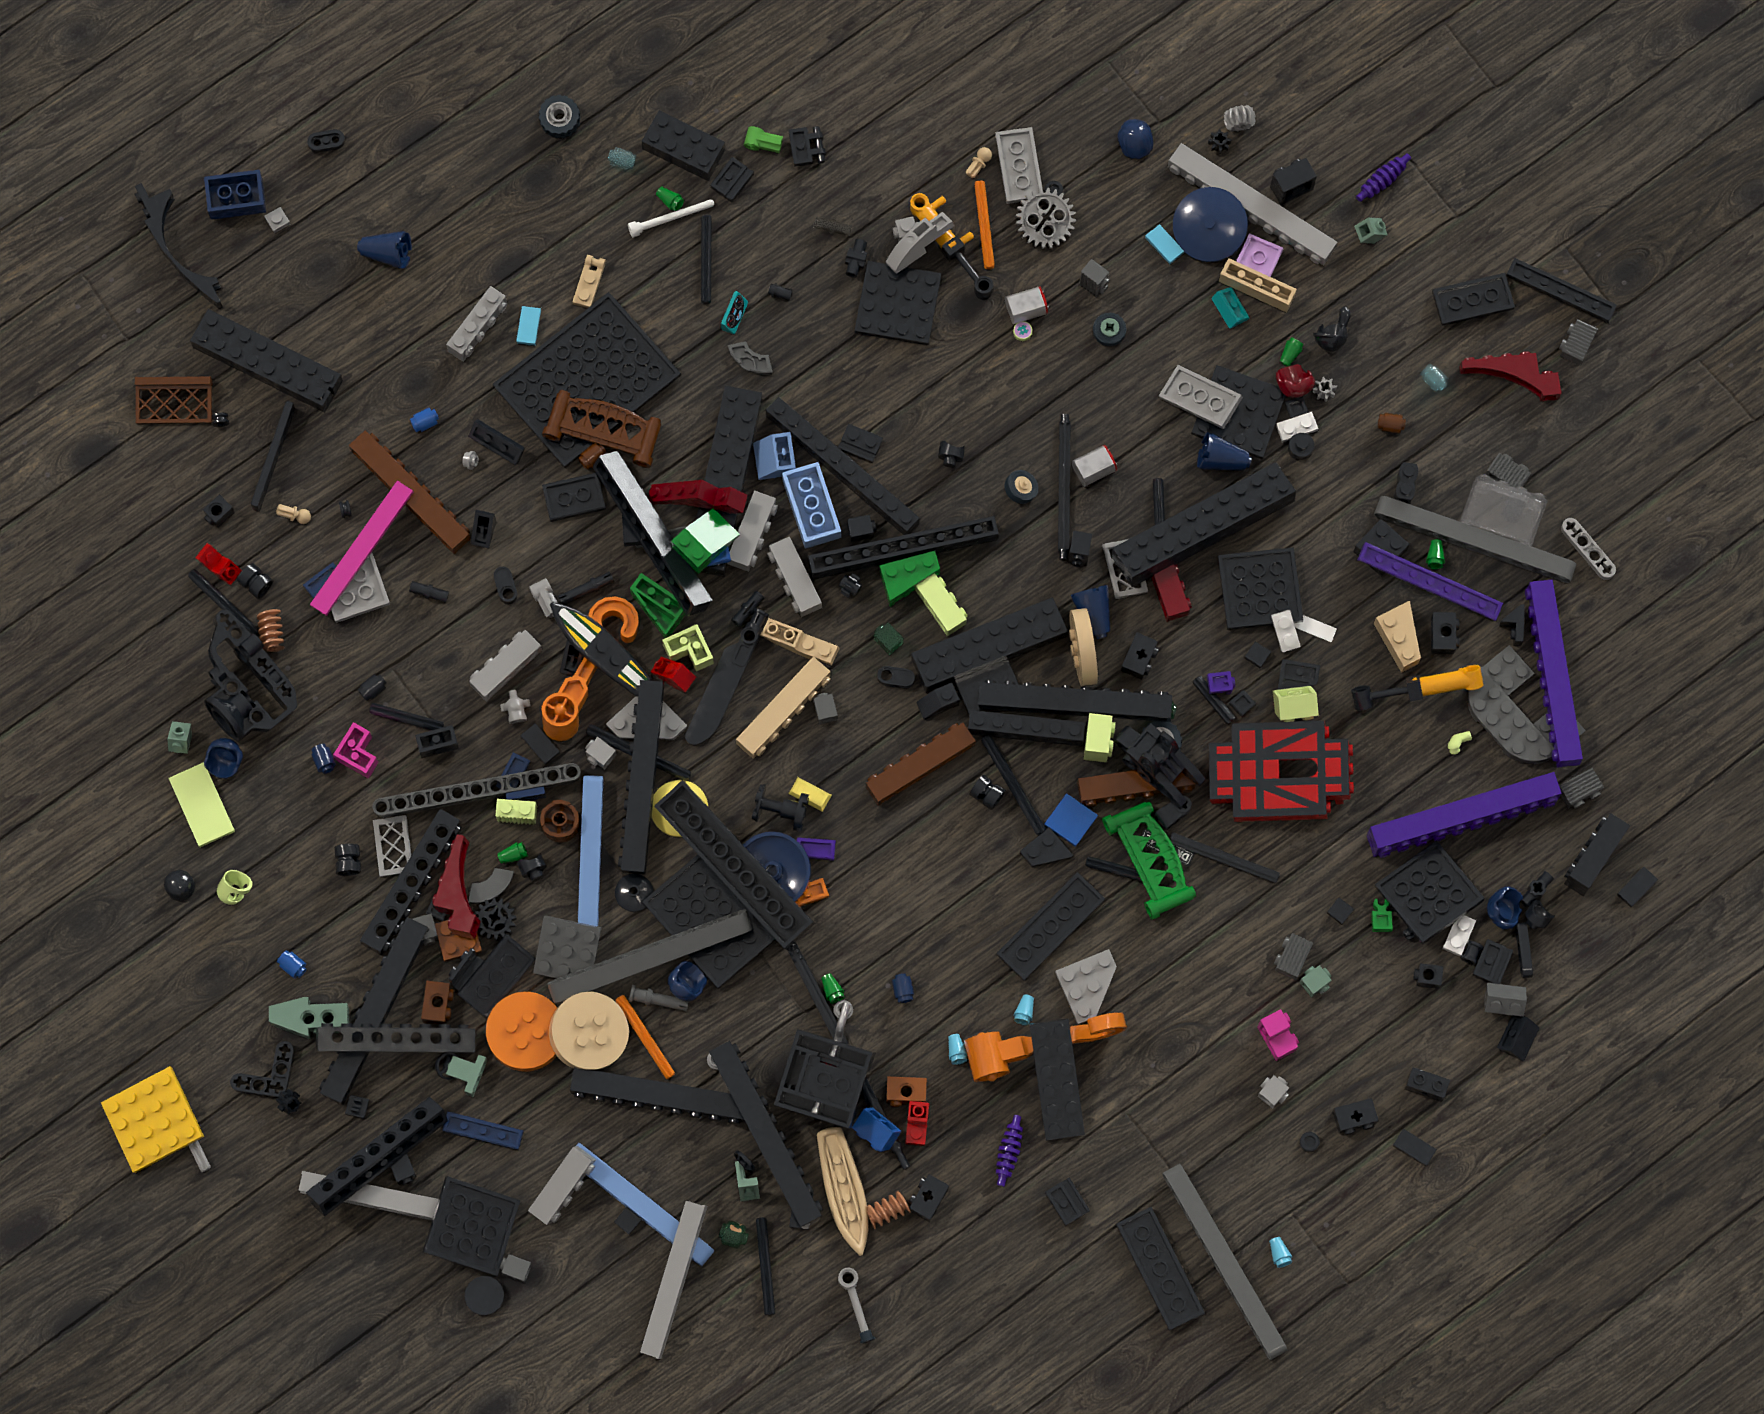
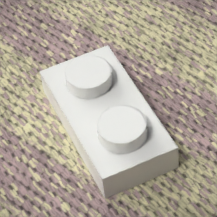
M1312 412L1276 423L1282 443L1289 441L1296 433L1310 434L1318 431V426Z
M1290 610L1271 615L1281 651L1286 652L1301 647Z
M1464 915L1455 921L1443 949L1461 956L1476 920Z

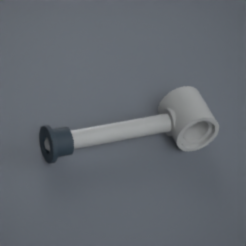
M844 1268L839 1273L838 1283L842 1288L848 1290L861 1331L859 1333L862 1340L860 1344L872 1341L875 1337L872 1336L871 1330H868L855 1289L858 1282V1274L852 1268ZM851 1274L854 1278L853 1282L850 1284L845 1283L842 1279L843 1275Z

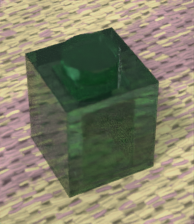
M889 623L880 625L874 631V640L889 656L904 644V638Z

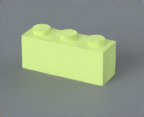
M934 573L917 584L915 591L945 634L949 636L966 625V617L968 616L962 607L959 608L955 603L957 600L953 593L947 592L944 580L941 577L938 578Z

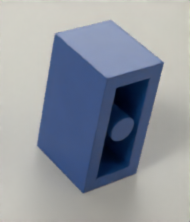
M873 1107L863 1109L852 1127L857 1131L856 1134L860 1138L869 1141L872 1148L877 1151L890 1150L901 1133L899 1128Z

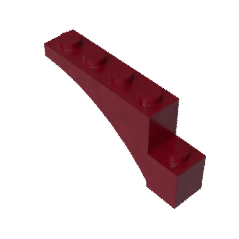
M1528 351L1522 352L1519 355L1507 353L1501 355V357L1488 355L1482 357V359L1469 357L1461 361L1459 366L1460 374H1487L1512 381L1534 393L1540 398V402L1559 400L1561 396L1558 372L1544 371L1539 374L1536 353Z
M704 480L652 484L648 497L652 505L673 504L707 509L714 508L729 514L743 513L747 499L746 494L733 487L717 488Z
M457 834L451 844L450 856L445 861V871L439 879L438 891L433 896V906L438 912L452 915L448 920V929L453 935L475 939L481 921L472 912L464 882V866L469 841L465 836Z

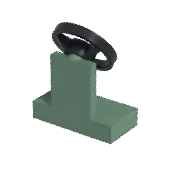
M445 1052L437 1058L435 1069L437 1074L443 1079L451 1080L457 1078L468 1082L464 1092L466 1095L474 1097L487 1064V1059L484 1056L478 1055L474 1064L459 1058L455 1053ZM446 1055V1061L443 1064V1069L440 1071L439 1062ZM446 1072V1075L451 1077H444L442 1074Z
M736 1150L734 1156L737 1160L735 1166L740 1202L760 1199L757 1177L749 1179L745 1177V1170L753 1173L756 1169L742 1152Z

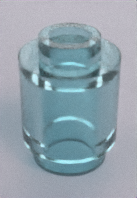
M615 147L614 150H610L608 160L611 161L610 165L628 170V168L633 169L636 155L632 154L633 152Z
M1429 364L1420 374L1423 377L1422 379L1435 392L1437 390L1442 391L1448 385V382H1446L1448 377L1437 366Z

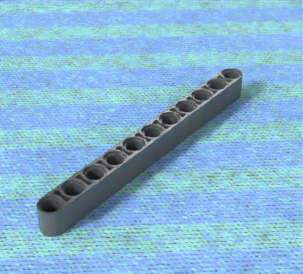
M1387 496L1379 498L1374 513L1377 518L1564 583L1571 582L1577 565L1569 559Z
M563 764L376 799L372 808L377 817L387 818L506 796V793L542 786L545 789L572 784L580 780L581 771L577 764ZM570 769L578 771L577 775L573 778L567 776V772ZM552 772L559 775L555 781L548 779V775ZM532 776L540 778L539 782L535 785L529 783V779ZM514 779L520 781V786L517 788L510 786L511 781ZM494 783L501 784V789L497 792L491 790V786ZM476 786L482 788V792L479 795L472 793V789ZM456 790L463 791V796L459 799L453 797V793ZM438 793L444 795V799L441 802L434 800V796ZM418 797L425 798V802L421 806L415 804V800ZM400 800L406 802V806L403 809L396 808V803ZM379 804L387 805L385 812L380 813L377 811Z
M740 910L548 982L547 986L553 1002H561L575 994L591 991L752 930L753 926L747 910Z
M1179 1163L1163 1172L1162 1175L1268 1359L1271 1361L1287 1352L1288 1349L1181 1164Z

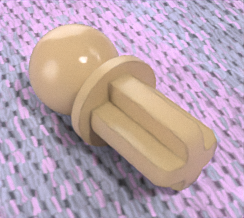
M980 148L977 152L978 158L973 157V162L966 171L969 177L975 178L981 168H985L984 162H988L992 157V152L989 148Z
M281 504L277 507V515L290 518V521L296 518L299 523L306 524L311 520V514L306 509L297 511L296 506L292 508Z

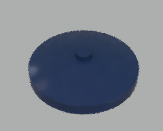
M1217 187L1200 188L1188 194L1179 203L1173 218V232L1178 245L1187 255L1202 262H1218L1232 256L1242 246L1248 230L1247 214L1241 202L1229 191Z
M765 832L755 835L743 844L795 902L804 894L810 881L811 865L805 849L799 842L783 833Z

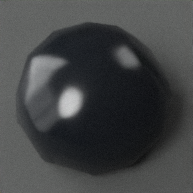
M175 870L165 877L164 888L171 899L184 901L189 899L194 893L195 883L187 871Z

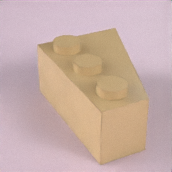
M1410 601L1376 617L1374 622L1376 629L1401 673L1418 665L1421 659Z

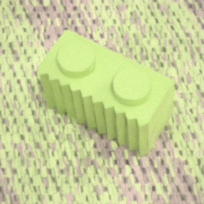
M497 799L496 818L498 822L536 824V802Z

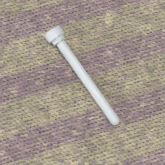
M707 200L643 223H636L635 221L628 223L629 232L632 238L639 236L643 232L642 230L713 207L714 201Z

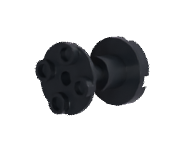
M760 784L759 791L756 794L755 802L757 803L753 810L752 820L758 822L761 810L780 813V818L794 820L793 830L801 832L803 828L802 820H804L807 812L809 794L801 793L799 802L784 799L783 802L764 798L766 784Z

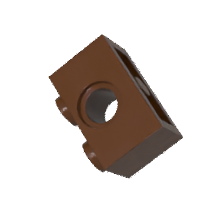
M426 981L421 1016L423 1023L446 1024L447 1020H450L451 1008L448 1007L449 1001H453L454 989H451L450 983ZM436 999L443 1000V1004L440 1007H434L433 1002Z

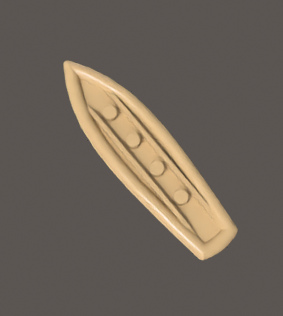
M829 1127L817 1133L827 1200L836 1226L843 1238L861 1256L863 1255L868 1236L867 1202L864 1189L842 1128Z

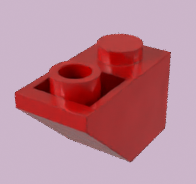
M660 657L650 671L673 688L683 692L688 690L696 678L683 664L664 657Z

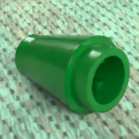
M663 186L656 192V196L670 210L678 211L684 203V199L680 194Z
M1291 337L1289 341H1286L1279 362L1285 366H1290L1303 351L1302 347L1304 344Z
M1438 539L1431 541L1426 563H1428V567L1431 569H1440L1445 563L1442 541Z
M516 842L497 853L501 864L524 860L528 856L523 842Z
M831 973L824 975L821 980L826 999L831 1004L843 1000L845 997L844 990Z

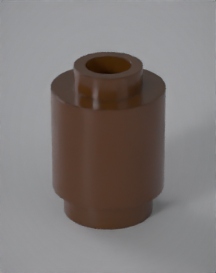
M1379 414L1377 429L1400 434L1401 430L1405 429L1406 419H1402L1403 415Z
M593 443L580 454L581 456L578 460L588 470L590 467L593 468L598 457L604 455L607 451L602 445Z

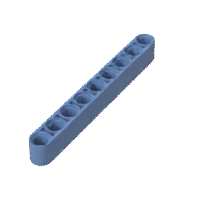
M583 776L578 922L598 926L603 776Z
M578 1143L576 1146H579L596 1159L593 1164L595 1165L594 1170L587 1176L673 1244L679 1221L590 1150ZM698 1237L692 1260L698 1265L703 1266L714 1250Z

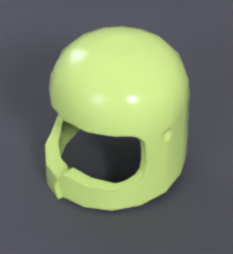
M229 870L218 884L217 895L222 902L228 905H235L243 899L244 894L251 890L252 881L246 874L240 871ZM235 884L239 886L240 889L232 887V885Z

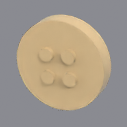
M1086 608L1070 610L1069 635L1072 641L1070 648L1079 683L1081 686L1095 685L1098 682L1097 660L1089 614Z
M582 992L565 1000L554 1012L549 1025V1038L553 1051L563 1063L573 1069L575 1067L583 1070L598 1071L606 1068L621 1056L629 1037L627 1018L621 1007L608 996L597 992Z

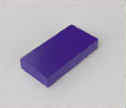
M797 838V842L805 849L809 859L834 861L836 840Z

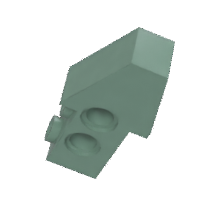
M302 997L269 1006V1022L272 1026L310 1039V1031L316 1034V1027H321V1023H325L324 1018L327 1015L334 1016L331 1022L333 1027H341V1023H349V1006L347 1003L310 1005L309 998ZM307 1016L314 1017V1021L311 1024L304 1023Z

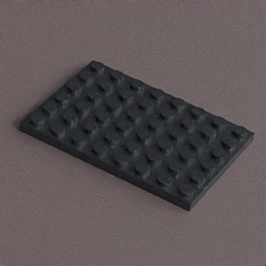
M608 292L492 385L559 463L566 468L581 456L580 454L593 443L565 434L561 435L559 441H552L542 436L543 429L548 424L556 395L560 390L569 392L570 397L573 399L581 398L604 401L635 413L678 379L681 373ZM577 408L571 409L574 424L586 416V411H579ZM595 413L589 415L592 429L604 421L602 415L597 416ZM612 418L608 419L609 431H613L622 422H615Z

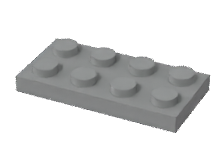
M1029 127L995 132L1006 203H1017L1021 200L1027 201L1026 194L1032 197L1033 190L1039 194V189L1042 188L1033 129Z
M1177 365L1159 394L1160 399L1222 429L1225 428L1243 398L1242 395L1180 365Z

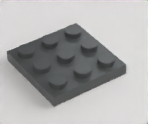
M544 916L533 973L560 978L594 965L602 927Z

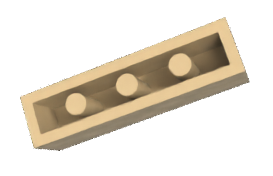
M1229 258L1219 279V282L1284 312L1288 311L1297 290Z

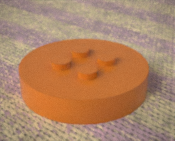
M534 992L514 993L499 1001L492 1009L486 1024L487 1042L495 1058L506 1067L516 1071H534L551 1063L557 1056L553 1051L549 1038V1025L557 1009L556 1005L545 996Z

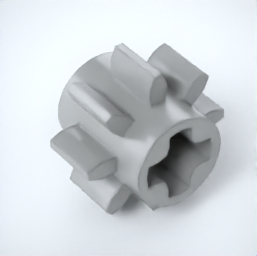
M1323 377L1321 382L1315 381L1317 388L1313 389V393H1317V400L1321 398L1327 402L1329 396L1334 398L1335 393L1333 391L1336 390L1337 386L1332 385L1333 379L1325 380Z

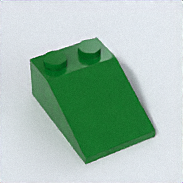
M713 508L682 530L671 543L672 548L699 574L740 534Z

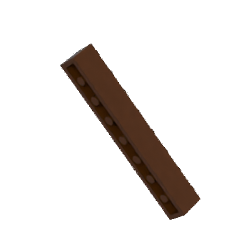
M366 430L349 444L350 451L389 490L392 489L397 481L413 490L414 493L405 506L453 554L460 550L470 540L469 529L463 523L460 525L456 521V516L450 510L447 512L443 508V503L437 497L434 499L430 495V490L424 484L421 486L417 482L418 478L411 471L408 473L404 469L405 465L398 458L395 460L391 456L392 452L386 446L382 447L378 443L379 439L373 433L369 434Z

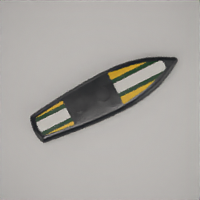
M550 603L554 618L567 640L578 652L608 677L633 695H635L636 685H640V680L652 681L649 674L633 656L598 622L575 608L559 603Z

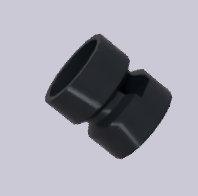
M251 563L240 573L237 582L245 589L249 588V592L259 599L269 591L274 581L266 573L261 574L262 570L254 563Z
M983 774L975 783L969 795L977 801L982 800L984 806L993 810L1006 790L998 784L993 785L992 780Z
M358 844L335 846V859L338 860L335 863L336 875L352 876L360 874L361 862L357 860L360 857V846Z

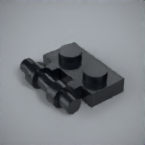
M819 126L813 127V133L808 134L807 127L789 129L794 167L813 164L812 157H817L820 164L825 163L826 150L823 148L822 140L824 138ZM810 141L815 142L816 149H810Z

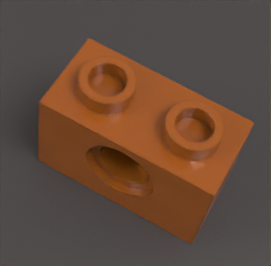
M887 1076L886 1103H890V1106L900 1107L902 1104H909V1101L926 1102L927 1078ZM909 1088L912 1094L909 1097H904L901 1094L902 1089Z

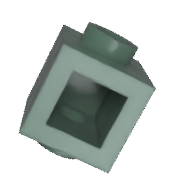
M1368 217L1354 226L1361 243L1374 244L1388 235L1385 223L1381 218Z
M172 721L167 738L168 751L188 754L192 739L191 724Z
M1320 965L1316 968L1314 966L1304 972L1306 976L1300 980V984L1311 998L1317 993H1325L1330 988L1329 984L1332 981L1329 971L1326 968L1322 969Z

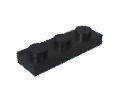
M479 419L474 421L468 435L471 439L514 465L519 463L525 447Z

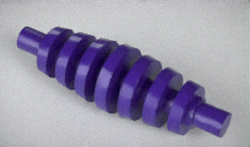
M1406 153L1402 158L1396 157L1393 161H1389L1387 165L1385 164L1378 168L1371 175V179H1368L1366 184L1361 186V192L1356 196L1357 200L1361 202L1366 197L1372 198L1374 194L1380 193V190L1386 189V186L1389 187L1397 179V176H1400L1402 171L1406 169V163L1411 160V156Z
M1014 1115L1012 1123L1006 1127L1010 1132L1005 1131L1003 1136L1008 1139L1001 1140V1144L1006 1146H999L998 1151L1005 1153L998 1154L997 1158L1003 1162L997 1161L996 1165L1001 1168L996 1169V1174L999 1177L997 1185L1005 1187L1006 1179L1012 1176V1173L1008 1172V1170H1014L1015 1168L1014 1165L1010 1164L1017 1163L1018 1158L1014 1156H1019L1020 1151L1015 1149L1021 1148V1143L1016 1140H1022V1135L1018 1134V1132L1023 1131V1128L1020 1127L1021 1116Z

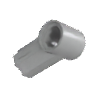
M545 578L529 586V589L548 619L554 617L550 603H557V600L553 595V590L548 580Z

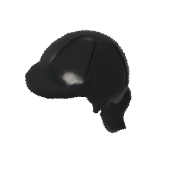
M1346 306L1340 309L1337 324L1328 325L1326 328L1321 324L1317 333L1313 332L1315 341L1322 349L1337 351L1347 341L1346 327L1351 313Z

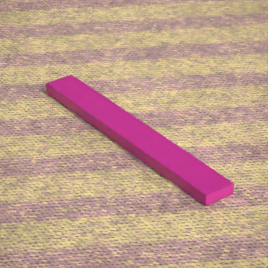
M399 481L394 484L310 605L325 616L328 615L414 493L413 490Z

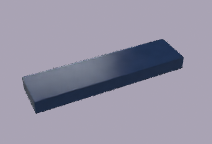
M447 1112L448 1122L444 1124L443 1132L519 1150L524 1133L523 1130Z

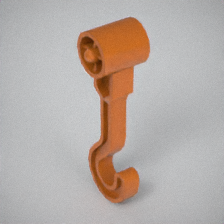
M606 597L596 602L590 609L588 616L601 626L604 619L609 616H616L622 619L624 624L621 628V639L625 643L633 642L638 632L639 620L638 613L630 602L619 597ZM585 657L573 677L566 678L558 693L548 696L543 702V730L553 740L566 741L577 733L579 727L578 714L588 697L587 686L597 670V667Z
M1109 1013L1087 1019L1088 1024L1071 1026L1070 1032L1072 1044L1083 1043L1119 1034L1125 1031L1127 1026L1123 1013ZM981 1032L964 1041L975 1082L995 1081L997 1078L1010 1073L1008 1063L1027 1059L1034 1054L1031 1037L1018 1036L1002 1041L1000 1032Z

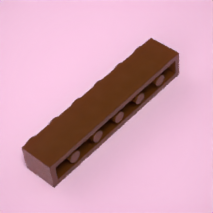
M956 723L952 725L947 733L943 735L940 733L933 737L931 743L920 745L913 754L910 755L908 753L902 756L897 764L894 765L892 763L886 766L881 774L877 775L876 773L867 779L866 788L877 805H881L973 748L976 741L965 724L961 723L958 725Z
M1137 770L1078 778L1077 782L1080 802L1086 805V807L1096 806L1100 802L1112 804L1116 800L1132 801L1135 800V797L1143 796L1144 799L1154 797L1155 794H1162L1150 785L1149 782L1145 781L1138 774ZM1182 772L1172 782L1181 793L1191 792L1196 787V784Z

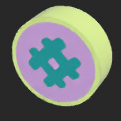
M1025 321L1017 323L1013 330L1014 337L1019 341L1028 340L1032 335L1031 325Z

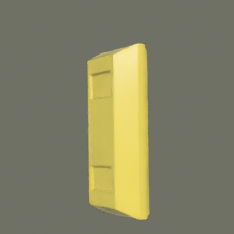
M799 777L789 792L790 795L797 799L800 798L801 793L809 794L808 805L823 812L832 796Z

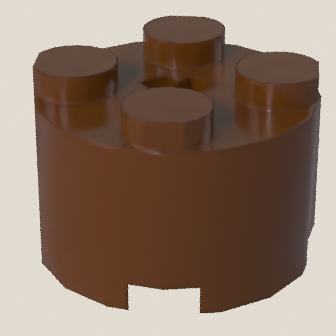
M554 800L543 808L541 812V827L548 839L558 843L572 840L578 833L580 827L579 815L570 802ZM559 818L563 819L562 824H557L556 821H559Z

